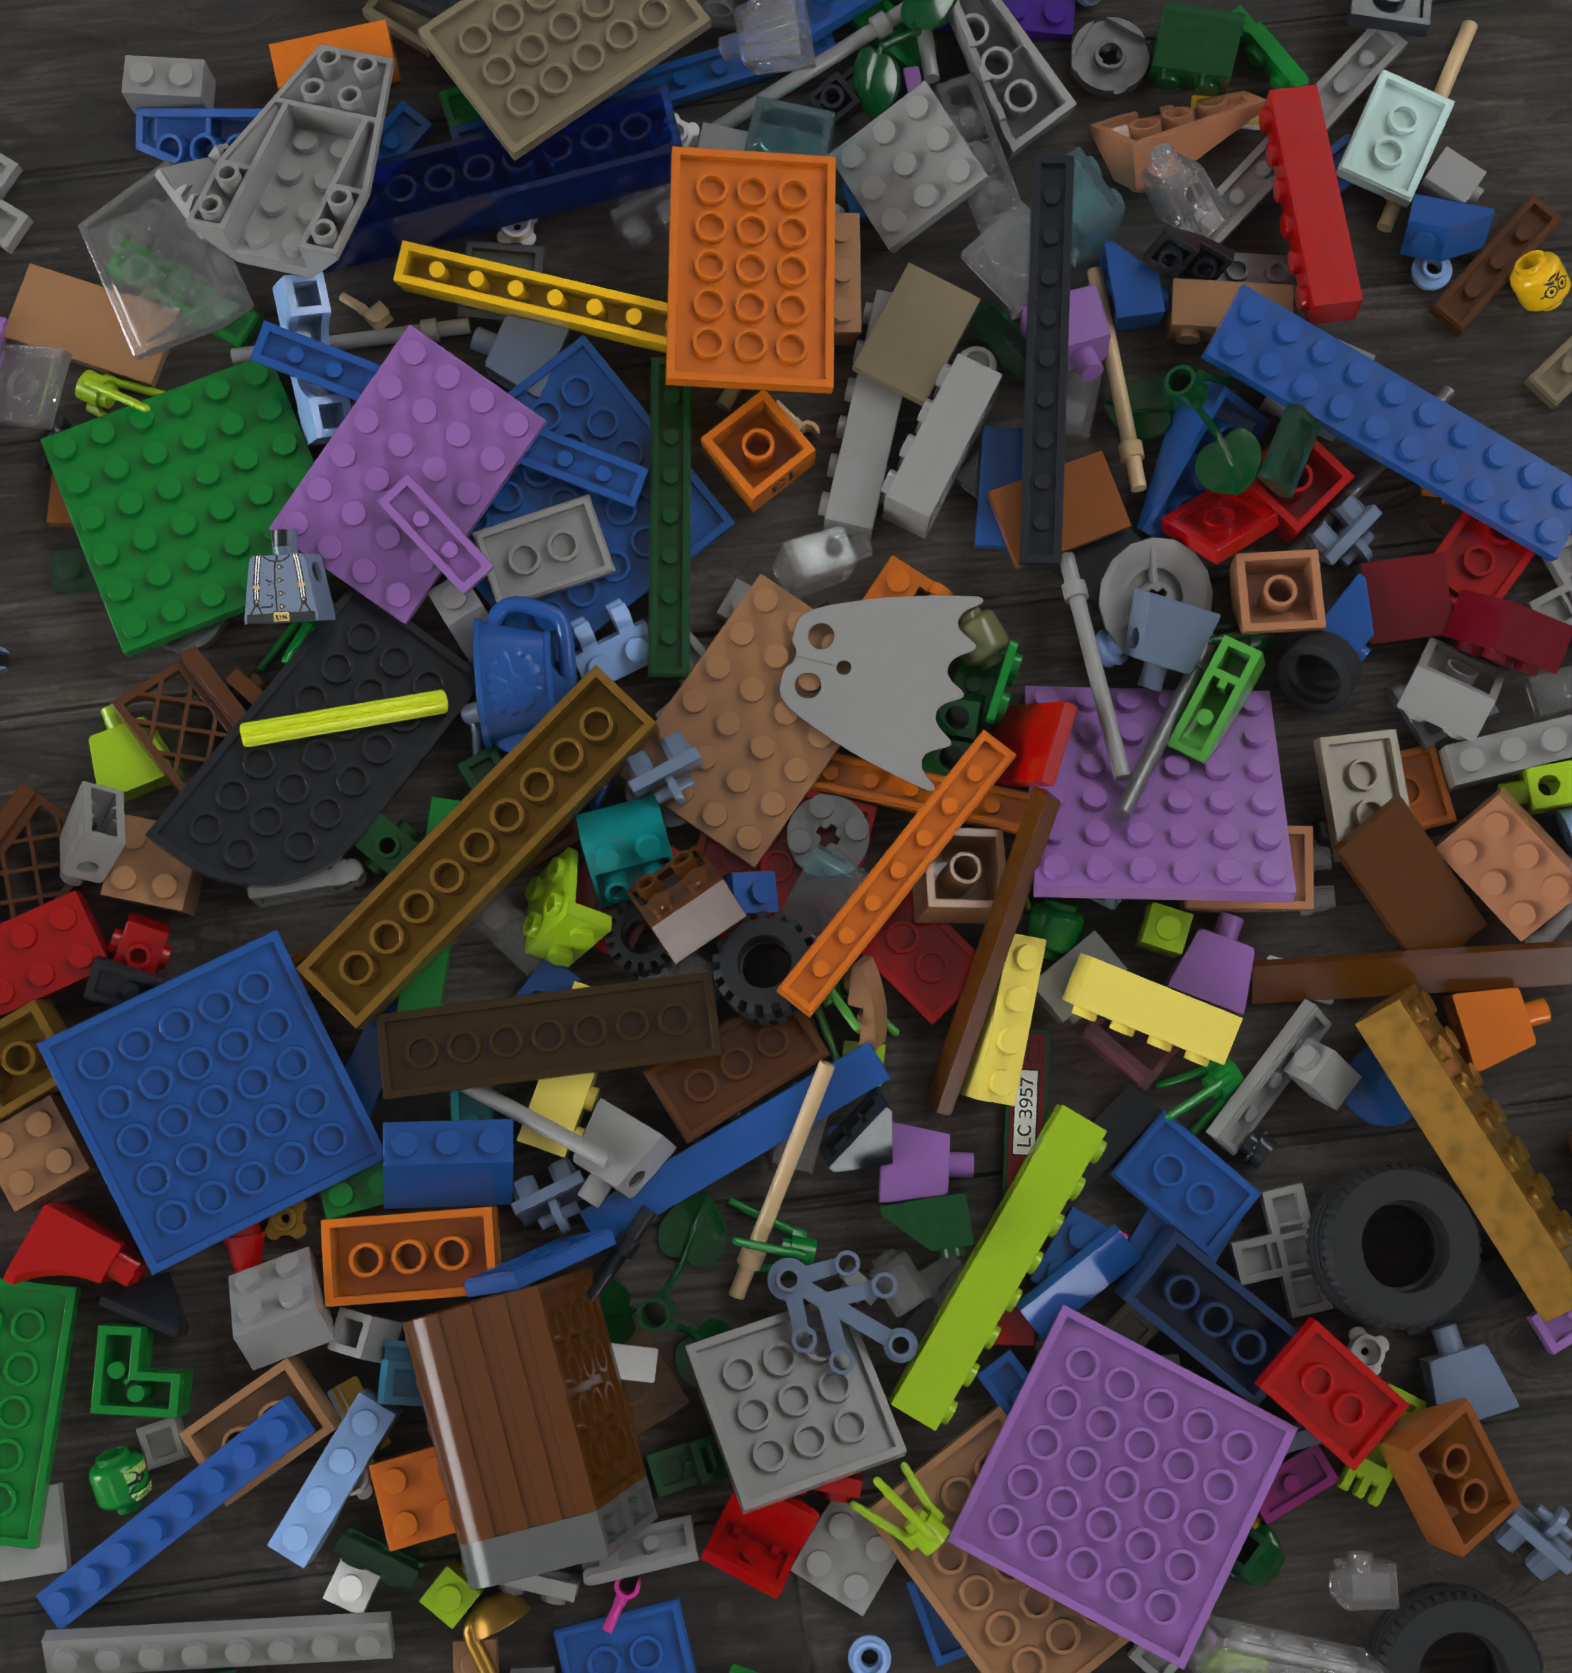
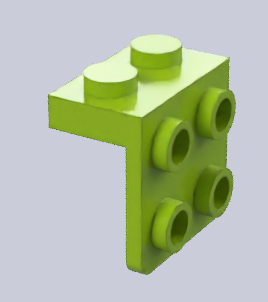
M570 847L558 857H554L537 877L534 876L529 881L525 892V898L528 900V911L523 924V934L526 935L525 953L548 960L553 965L565 967L573 964L611 931L612 916L576 903L578 850Z

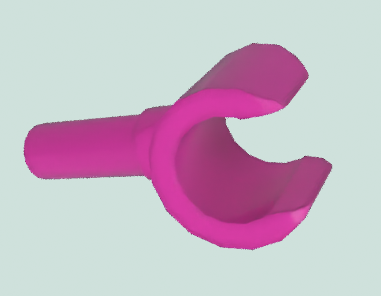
M640 1577L635 1589L632 1591L622 1589L620 1585L622 1579L615 1581L616 1596L602 1630L612 1634L628 1599L634 1598L639 1593L641 1587Z

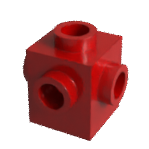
M130 911L124 929L115 928L107 952L114 954L113 960L153 973H155L156 968L164 970L173 947L166 944L171 924Z

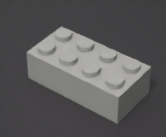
M960 353L957 354L952 365L944 364L935 383L937 388L933 395L934 401L927 398L918 415L917 421L919 423L915 430L917 435L914 436L909 433L899 453L901 458L897 465V468H899L898 472L891 469L882 485L881 492L883 493L879 503L884 505L882 519L926 539L996 401L1003 374Z

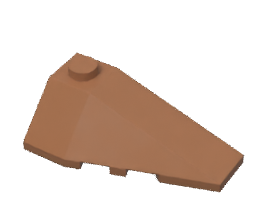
M1239 91L1198 99L1196 101V108L1193 109L1190 107H1174L1171 104L1159 107L1160 115L1138 119V113L1135 111L1091 124L1090 133L1113 180L1130 188L1132 192L1143 193L1152 190L1154 185L1173 178L1259 114V109L1265 106L1266 99L1246 91Z

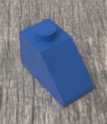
M1414 194L1400 254L1442 262L1483 248L1495 209Z
M1113 241L1104 242L1099 261L1100 267L1103 268L1115 332L1159 326L1165 311L1169 310L1168 290L1166 286L1161 287L1159 273Z
M1359 573L1325 613L1326 629L1323 631L1335 633L1347 640L1358 653L1360 662L1371 651L1365 645L1374 635L1366 577ZM1317 656L1319 659H1321L1323 662H1325L1328 666H1330L1338 673V671L1333 667V665L1330 662L1323 659L1322 657Z

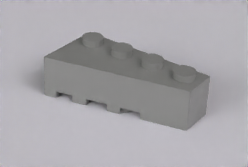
M957 0L949 13L948 19L1006 162H1009L1067 118L1077 103L1002 0Z

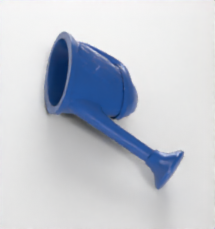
M516 595L504 598L491 608L485 622L480 618L474 619V672L484 745L486 749H491L496 745L509 753L578 683L573 628L570 619L563 610L533 598ZM521 612L553 623L557 631L560 671L556 666L553 637L550 630L540 632L501 625L504 618L511 613ZM615 776L589 802L590 811L602 807L615 782Z

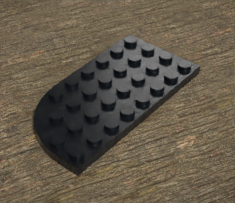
M350 586L333 606L335 620H323L319 623L297 652H295L290 662L281 669L145 834L147 839L194 872L211 880L233 886L247 888L279 887L309 879L339 862L355 847L356 842L365 833L377 815L383 813L460 716L463 706L470 703L475 697L474 667L413 622L409 621L408 624H404ZM435 690H444L447 695L448 712L445 714L252 747H245L241 739L240 725L246 722Z

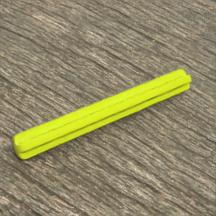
M435 690L246 722L240 725V734L243 745L245 747H252L445 714L448 712V700L444 690Z

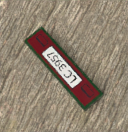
M1029 1030L1015 1106L1004 1104L1002 1196L1007 1192L1047 1122L1051 1030Z

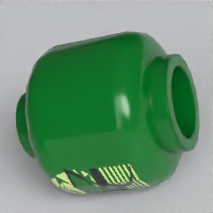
M118 1446L98 1455L95 1458L96 1464L89 1471V1481L98 1506L106 1511L116 1510L118 1515H125L139 1509L143 1505L142 1499L152 1490V1480L142 1453L136 1450H129L128 1446Z

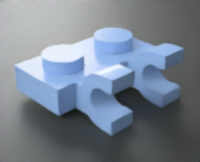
M620 598L605 605L617 632L596 641L589 622L585 621L583 616L571 621L574 637L580 647V650L575 652L576 668L581 679L595 665L613 682L648 665V625L643 619L633 623L626 604Z

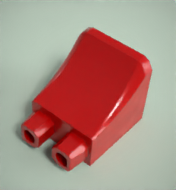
M65 1200L47 1203L43 1206L7 1268L3 1280L11 1285H16L38 1277L63 1275L84 1278L99 1284L115 1280L128 1287L133 1282H141L148 1270V1266L142 1254L134 1250L137 1244L132 1236Z

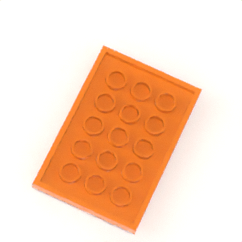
M672 146L666 385L832 394L834 388L836 157Z

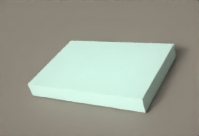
M1382 69L1339 162L1336 175L1407 208L1415 194L1455 101Z

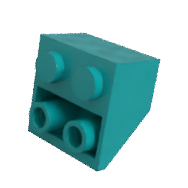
M655 795L575 815L582 849L600 908L620 904L624 901H631L626 891L633 887L641 877L654 873L669 863L673 857L661 809Z

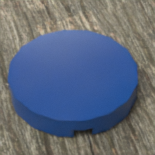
M1367 1046L1358 1051L1351 1061L1348 1062L1361 1076V1079L1345 1099V1103L1350 1110L1354 1111L1367 1124L1381 1127L1404 1124L1410 1120L1413 1115L1370 1047Z

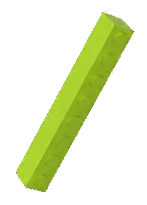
M1056 1105L921 1339L915 1356L908 1362L887 1398L891 1405L934 1431L937 1430L940 1423L948 1424L958 1406V1402L954 1400L962 1385L968 1387L979 1370L980 1365L976 1363V1360L982 1349L986 1348L989 1350L999 1336L1001 1327L997 1323L1005 1310L1011 1312L1022 1295V1290L1018 1286L1026 1273L1032 1275L1038 1268L1044 1255L1039 1250L1046 1237L1053 1238L1062 1226L1065 1216L1061 1214V1211L1068 1199L1074 1201L1082 1191L1086 1179L1081 1176L1089 1162L1096 1164L1102 1156L1107 1142L1103 1141L1107 1133L1105 1129L1064 1105Z

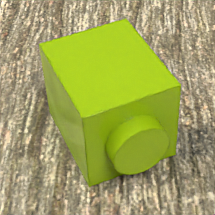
M1156 902L1151 903L1145 909L1134 946L1173 959L1182 955L1194 915Z
M454 1557L419 1602L453 1629L484 1588L470 1589L467 1576L462 1572V1563Z

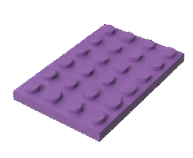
M409 324L269 529H296L298 550L303 553L320 554L325 569L404 624H408L427 597V592L434 587L443 573L378 504V501L405 475L409 474L468 537L545 427L547 421Z

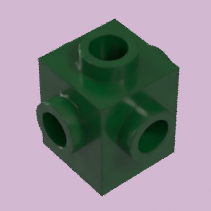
M379 813L354 846L369 857L364 865L381 879H384L418 845L415 841L420 834L402 819L395 825L383 814ZM396 845L394 851L389 853L390 848Z

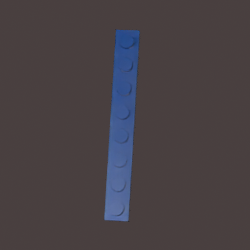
M291 1395L285 1397L39 1592L36 1598L56 1627L64 1629L316 1430Z

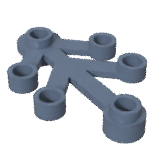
M845 1250L840 1252L836 1258L807 1266L794 1258L778 1260L769 1270L768 1286L775 1297L786 1301L794 1331L792 1334V1344L797 1351L803 1353L810 1352L817 1344V1334L808 1326L803 1303L804 1298L819 1307L831 1352L829 1365L836 1374H848L855 1365V1358L847 1349L840 1320L882 1344L886 1356L894 1362L905 1363L915 1356L918 1342L910 1330L905 1328L891 1330L848 1305L877 1296L884 1299L893 1296L897 1291L898 1284L892 1274L882 1272L877 1274L873 1280L826 1292L811 1282L836 1274L845 1277L853 1276L860 1268V1259L856 1253ZM849 1255L854 1258L856 1265L851 1272H844L840 1269L839 1260L841 1257ZM786 1271H792L797 1276V1283L792 1288H786L781 1284V1275ZM881 1277H887L893 1283L892 1290L887 1294L880 1293L876 1288L877 1280ZM801 1331H808L813 1336V1342L807 1348L800 1347L796 1342L797 1334ZM897 1337H904L909 1342V1348L903 1354H898L893 1350L892 1343ZM838 1353H845L850 1358V1365L845 1370H839L834 1366L833 1360Z

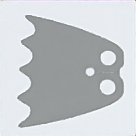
M977 596L885 597L832 604L811 610L803 614L796 624L792 640L796 647L797 657H795L791 665L784 669L779 690L781 698L800 718L842 747L903 780L927 791L935 790L934 785L922 769V759L926 753L951 745L950 739L936 722V712L942 705L959 700L964 696L963 691L951 681L948 675V667L955 658L976 649L975 643L959 629L958 620L964 612L980 605L984 600ZM819 623L829 625L834 631L833 643L825 649L813 647L808 640L810 629ZM841 661H848L851 664V671L846 675H842L837 671V665ZM813 673L820 678L821 690L815 697L803 698L796 692L795 682L801 674Z

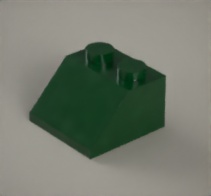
M1165 2L1153 38L1146 83L1154 84L1163 90H1176L1178 88L1192 90L1202 96L1225 94L1232 76L1245 14Z
M959 1191L948 1193L947 1195L877 1205L878 1214L931 1252L937 1251V1255L940 1258L966 1254L965 1246L975 1245L965 1192Z

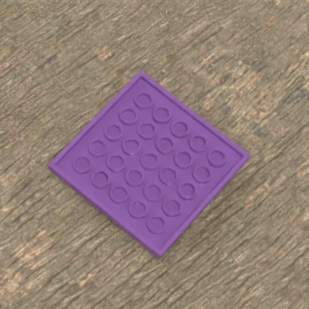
M1025 686L1024 704L1067 701L1077 706V712L1055 785L1039 787L1047 789L1060 800L1061 804L1039 867L1034 871V897L1249 902L1294 901L1296 887L1270 691H1252L1246 703L1206 764L1179 753L1166 745L1130 819L1122 821L1115 817L1114 810L1131 777L1120 782L1114 780L1091 687ZM1109 688L1131 777L1176 689H1161V692L1149 688ZM1194 689V691H1193V693H1192V695H1191V697H1190L1188 703L1190 702V700H1191V698H1192V696H1193V694H1194V692H1195L1196 689ZM1031 786L1028 787L1029 797L1033 789Z
M1062 1305L946 1540L1184 1670L1298 1428L1079 1312Z

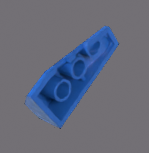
M136 108V149L173 165L206 158L215 145L227 143L230 146L262 109Z
M1205 381L1208 387V395L1202 406L1221 431L1223 437L1237 428H1244L1260 441L1271 420L1226 386ZM1180 405L1176 411L1171 412L1172 424L1164 435L1137 525V529L1149 537L1173 539L1162 532L1161 518L1208 490L1199 482L1196 476L1195 463L1200 451L1208 444L1217 442V440L1194 409H1185Z

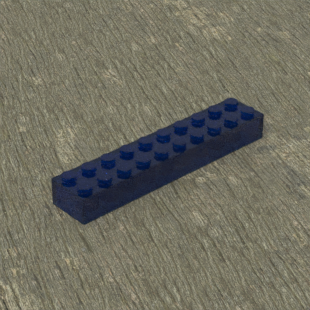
M667 84L602 101L515 161L491 130L378 159L370 197L338 261L323 270V274L399 255L403 240L425 246H433L670 184L672 146L683 147Z

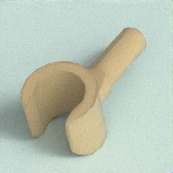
M342 292L339 296V301L356 310L374 330L383 329L394 320L389 314V310L380 300L368 308L364 303H361L345 292Z
M779 400L776 401L802 434L804 432H811L816 438L820 439V430L815 422L809 420L801 421Z

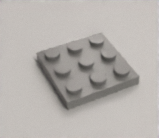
M923 81L828 154V156L836 157L837 170L888 250L893 254L991 181L926 81Z

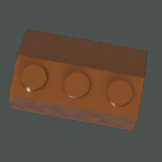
M1460 1398L1404 1414L1377 1444L1427 1543L1463 1558L1521 1505L1468 1399Z

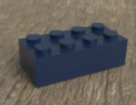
M1165 1225L1141 1255L1142 1259L1133 1265L1113 1292L1244 1400L1258 1407L1267 1394L1254 1382L1298 1331L1181 1234Z

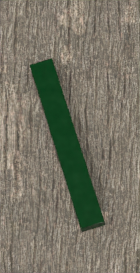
M651 357L648 679L686 680L690 674L692 386L666 385V357Z

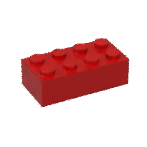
M74 890L0 924V1019L33 1000L52 999L87 983L95 958L98 955L113 959L112 953L107 952L108 944L84 893Z

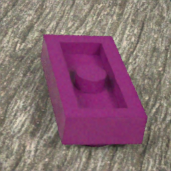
M1319 1445L1296 1450L1284 1458L1258 1512L1266 1525L1339 1481Z

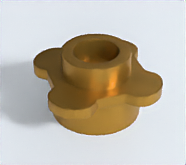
M305 1200L268 1217V1225L265 1228L266 1236L271 1240H277L281 1236H292L294 1239L302 1238L307 1232V1226L305 1225L306 1215L304 1212L307 1208ZM285 1214H287L290 1217L287 1223L283 1222L282 1217Z

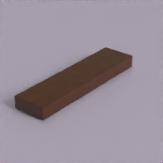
M1532 193L1430 307L1428 312L1455 335L1459 336L1506 284L1517 260L1524 254L1536 250L1562 221L1563 217Z

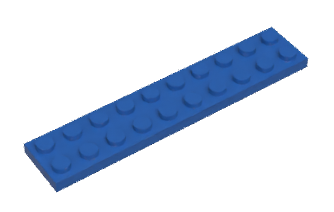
M1245 284L1238 289L1204 351L1202 359L1547 561L1552 562L1558 559L1572 531V477Z

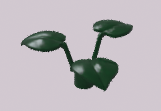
M901 0L904 1L901 6V18L910 29L881 43L878 50L873 47L861 49L853 68V86L855 94L861 101L860 106L872 120L894 104L900 88L901 78L898 64L892 55L886 54L887 50L911 37L920 36L922 29L934 30L942 28L946 24L949 13L957 0Z
M1178 365L1172 368L1165 378L1160 376L1147 377L1127 388L1137 439L1151 441L1164 435L1172 424L1171 412L1176 411L1179 405L1185 409H1194L1217 440V442L1205 446L1197 457L1195 473L1199 482L1206 489L1214 493L1234 496L1244 493L1253 484L1259 474L1262 463V450L1259 441L1250 431L1244 428H1237L1223 437L1221 431L1202 406L1208 395V387L1205 381L1233 386L1240 380L1221 369L1219 370L1227 377L1206 373L1204 369H1199L1196 373L1188 365ZM1241 382L1245 387L1252 388L1246 385L1245 383ZM1113 399L1104 403V408L1118 428Z
M707 1193L692 1195L676 1204L663 1218L658 1230L659 1248L665 1255L679 1258L660 1292L649 1295L638 1307L630 1306V1293L621 1282L613 1279L600 1298L611 1343L625 1344L633 1337L636 1329L633 1317L637 1319L640 1327L647 1332L656 1333L667 1328L670 1332L679 1331L687 1333L690 1337L683 1339L677 1346L675 1366L682 1379L695 1388L697 1386L686 1359L684 1347L733 1330V1328L726 1322L716 1318L706 1320L697 1331L689 1325L675 1322L674 1318L677 1307L669 1293L682 1272L686 1261L695 1267H707L718 1261L727 1248V1226L711 1195Z

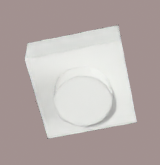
M344 1555L336 1568L323 1599L352 1613H365L383 1573Z

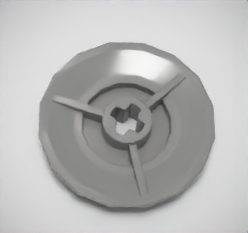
M1151 537L1130 544L1111 561L1101 581L1099 609L1104 628L1122 649L1125 648L1135 588L1148 592H1157L1156 594L1211 612L1213 590L1208 570L1193 550L1173 539Z

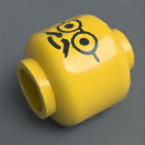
M1542 250L1530 251L1520 257L1515 263L1509 278L1511 287L1520 304L1528 311H1551L1557 308L1571 287L1569 275L1560 258L1553 252Z

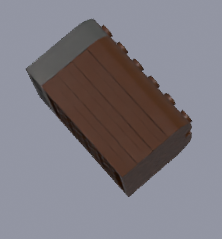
M591 1266L533 1282L521 1289L490 1294L402 1322L406 1346L410 1352L417 1389L421 1395L428 1432L433 1442L439 1475L444 1485L450 1509V1518L455 1528L461 1552V1561L466 1571L470 1589L492 1587L609 1557L658 1518L601 1302L595 1296L591 1303L587 1297V1291L593 1285L594 1278Z

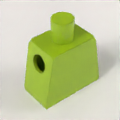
M111 705L104 707L100 712L107 730L89 737L96 784L123 791L124 803L171 785ZM144 716L137 718V719L148 720V719H146ZM141 727L145 734L149 736L150 728ZM155 730L153 744L158 750L170 752L158 730ZM166 759L169 765L173 768L174 761ZM179 767L178 776L183 780L185 777Z
M1572 760L1526 768L1518 776L1519 781L1502 783L1497 786V789L1504 786L1530 815L1556 812L1565 807L1572 808ZM1538 784L1547 786L1550 795L1542 794L1539 791Z

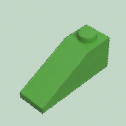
M1224 635L1169 739L1167 747L1206 764L1246 703L1265 667L1263 652Z

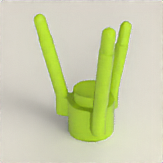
M91 369L86 370L80 376L75 388L76 397L87 403L85 410L97 417L106 415L107 413L103 410L104 407L109 409L116 401L143 412L150 411L149 405L119 392V388L152 397L166 392L120 379L109 373L101 375Z
M902 1462L900 1468L927 1512L922 1508L914 1512L880 1477H875L873 1483L908 1519L904 1525L908 1532L903 1531L857 1501L852 1500L849 1506L864 1518L901 1540L911 1551L918 1547L925 1556H928L941 1546L948 1537L950 1530L941 1522L945 1515L933 1504L906 1462Z

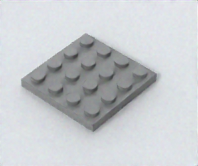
M812 1303L804 1305L808 1326L817 1334V1344L810 1352L803 1353L794 1348L792 1344V1334L794 1331L788 1311L684 1347L686 1359L743 1514L901 1458L907 1453L860 1331L840 1320L846 1346L855 1358V1365L848 1374H836L829 1365L831 1352L819 1307ZM801 1331L797 1334L796 1342L800 1347L807 1348L812 1344L813 1336L808 1331ZM838 1353L833 1360L834 1366L839 1370L847 1369L850 1365L849 1356L845 1353Z

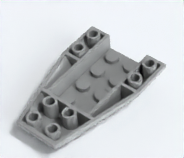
M319 44L218 159L186 220L187 226L240 263L313 278L338 261L370 197L395 66L394 60L388 57Z

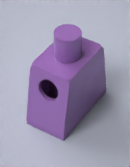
M1095 284L1070 290L1068 371L1076 369L1083 381H1091L1103 372L1104 368L1101 362L1106 358L1111 338V331ZM1027 302L1024 303L1021 324L1019 329L1025 339L1027 325Z
M1220 912L1213 932L1202 928L1193 931L1183 949L1182 955L1178 957L1163 986L1236 1016L1243 1015L1246 1008L1255 948L1237 941L1244 920L1235 915Z
M892 1122L893 1164L880 1166L879 1202L947 1195L949 1177L973 1178L974 1153L950 1152V1134Z

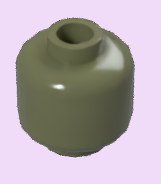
M979 606L963 613L958 620V627L963 634L975 643L976 649L959 656L962 663L967 667H974L980 664L981 668L986 670L1004 659L1001 651L1008 645L1009 637L995 613L989 609L981 611Z

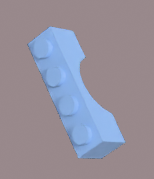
M323 271L313 278L294 274L283 275L272 287L280 327L330 345L329 320L331 308ZM291 376L301 428L308 447L327 444L351 410L349 398Z
M366 1388L358 1393L267 1546L302 1568H305L317 1556L335 1526L340 1511L373 1457L382 1447L404 1410L398 1405L377 1403L378 1393L370 1388Z

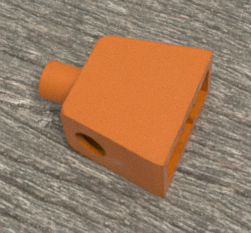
M1518 987L1457 993L1440 998L1449 1027L1459 1041L1460 1048L1458 1052L1465 1063H1472L1478 1072L1536 1045V1038L1532 1027L1551 1021V1013L1547 1002L1540 998L1524 1003Z

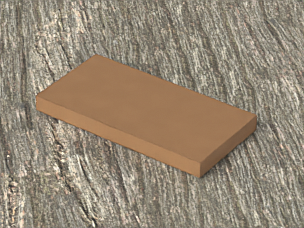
M30 263L9 315L4 337L7 339L6 341L155 388L183 316L179 311Z

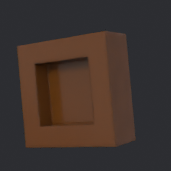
M237 667L225 679L251 704L257 700L268 686L253 671L246 676Z

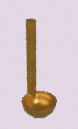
M501 1591L487 1595L473 1607L467 1616L463 1629L464 1641L479 1673H499L482 1639L504 1629L531 1610V1607L522 1597Z

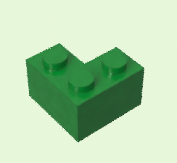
M110 1322L98 1325L90 1413L163 1418L181 1417L190 1413L194 1369L151 1367L155 1333L153 1328L141 1323Z

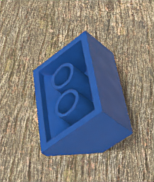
M513 1119L384 1122V1209L511 1205L513 1194Z

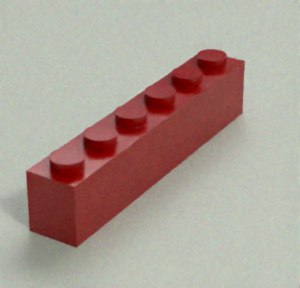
M1317 84L1269 90L1265 106L1259 109V127L1262 133H1267L1268 137L1266 161L1268 167H1274L1276 178L1273 181V195L1275 202L1282 205L1283 214L1280 219V228L1283 239H1289L1291 250L1288 252V268L1290 274H1296L1298 286L1295 290L1297 310L1303 311L1305 320L1313 325L1355 320L1363 297Z

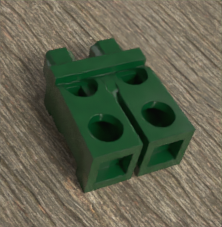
M964 694L961 699L946 703L937 710L936 722L950 739L951 745L926 753L922 759L923 771L946 776L949 774L981 731L986 695Z

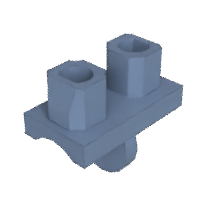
M1351 494L1341 495L1329 509L1341 522L1338 527L1333 531L1325 521H1318L1303 534V537L1311 549H1318L1320 564L1324 562L1328 565H1334L1338 559L1345 567H1348L1354 560L1360 563H1368L1373 558V553L1368 545L1375 539V536L1367 529L1381 516L1382 512L1375 504L1364 506Z
M678 731L660 741L669 760L657 767H653L645 750L639 751L625 759L628 773L632 779L628 783L637 799L668 784L667 787L654 793L658 803L661 804L675 797L679 807L687 804L682 792L695 786L696 783L691 774L678 781H675V779L704 763L695 746L691 748Z
M567 1157L552 1163L548 1167L554 1183L545 1188H539L533 1175L525 1176L513 1182L516 1202L512 1203L511 1206L516 1217L521 1219L525 1227L539 1221L543 1230L557 1224L563 1234L571 1231L568 1218L581 1212L577 1202L582 1200V1198L577 1194L587 1179L580 1170L577 1171Z
M1539 1503L1533 1508L1531 1513L1521 1504L1495 1528L1494 1535L1496 1541L1509 1552L1513 1553L1525 1540L1535 1547L1525 1558V1563L1530 1571L1540 1580H1546L1559 1569L1566 1575L1572 1571V1560L1570 1559L1572 1548L1565 1543L1572 1539V1530L1565 1525L1570 1513L1562 1505H1557L1549 1511Z

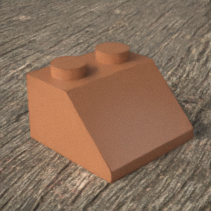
M1318 549L1235 554L1228 570L1231 607L1241 634L1326 629Z

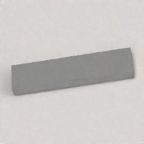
M1304 999L1207 1129L1206 1133L1224 1151L1232 1156L1238 1152L1290 1082L1291 1078L1283 1069L1307 1037L1319 1042L1331 1027L1332 1023L1316 1004Z

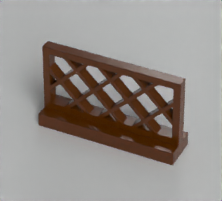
M195 645L181 653L179 661L111 702L113 710L178 794L187 784L178 776L180 762L203 765L212 754L214 740L223 741L247 712ZM180 675L189 686L187 698L162 695L164 683ZM158 688L157 694L150 693L154 689ZM193 693L196 695L199 701L192 700ZM137 700L155 702L151 721L133 718L126 707ZM160 703L185 707L181 726L157 722ZM190 708L210 713L213 717L211 731L187 727ZM217 724L220 726L224 733L216 732ZM141 727L150 728L149 736L145 734ZM155 730L180 734L176 753L156 748L153 744ZM185 735L209 739L206 758L182 754ZM166 759L174 761L173 768L169 765Z
M22 783L0 811V862L3 870L0 871V877L4 876L8 899L0 901V906L9 905L11 919L17 916L15 903L39 900V906L46 903L45 898L55 897L54 899H57L72 892L76 887L65 883L60 891L44 894L40 870L60 867V861L39 865L35 841L58 838L60 844V835L63 829L62 821L66 822L68 813L43 797L42 794L29 785ZM41 806L55 815L56 833L34 836L32 818ZM26 828L28 837L18 839ZM29 842L33 866L9 870L7 858L9 849L12 845ZM34 871L37 895L14 899L10 875Z

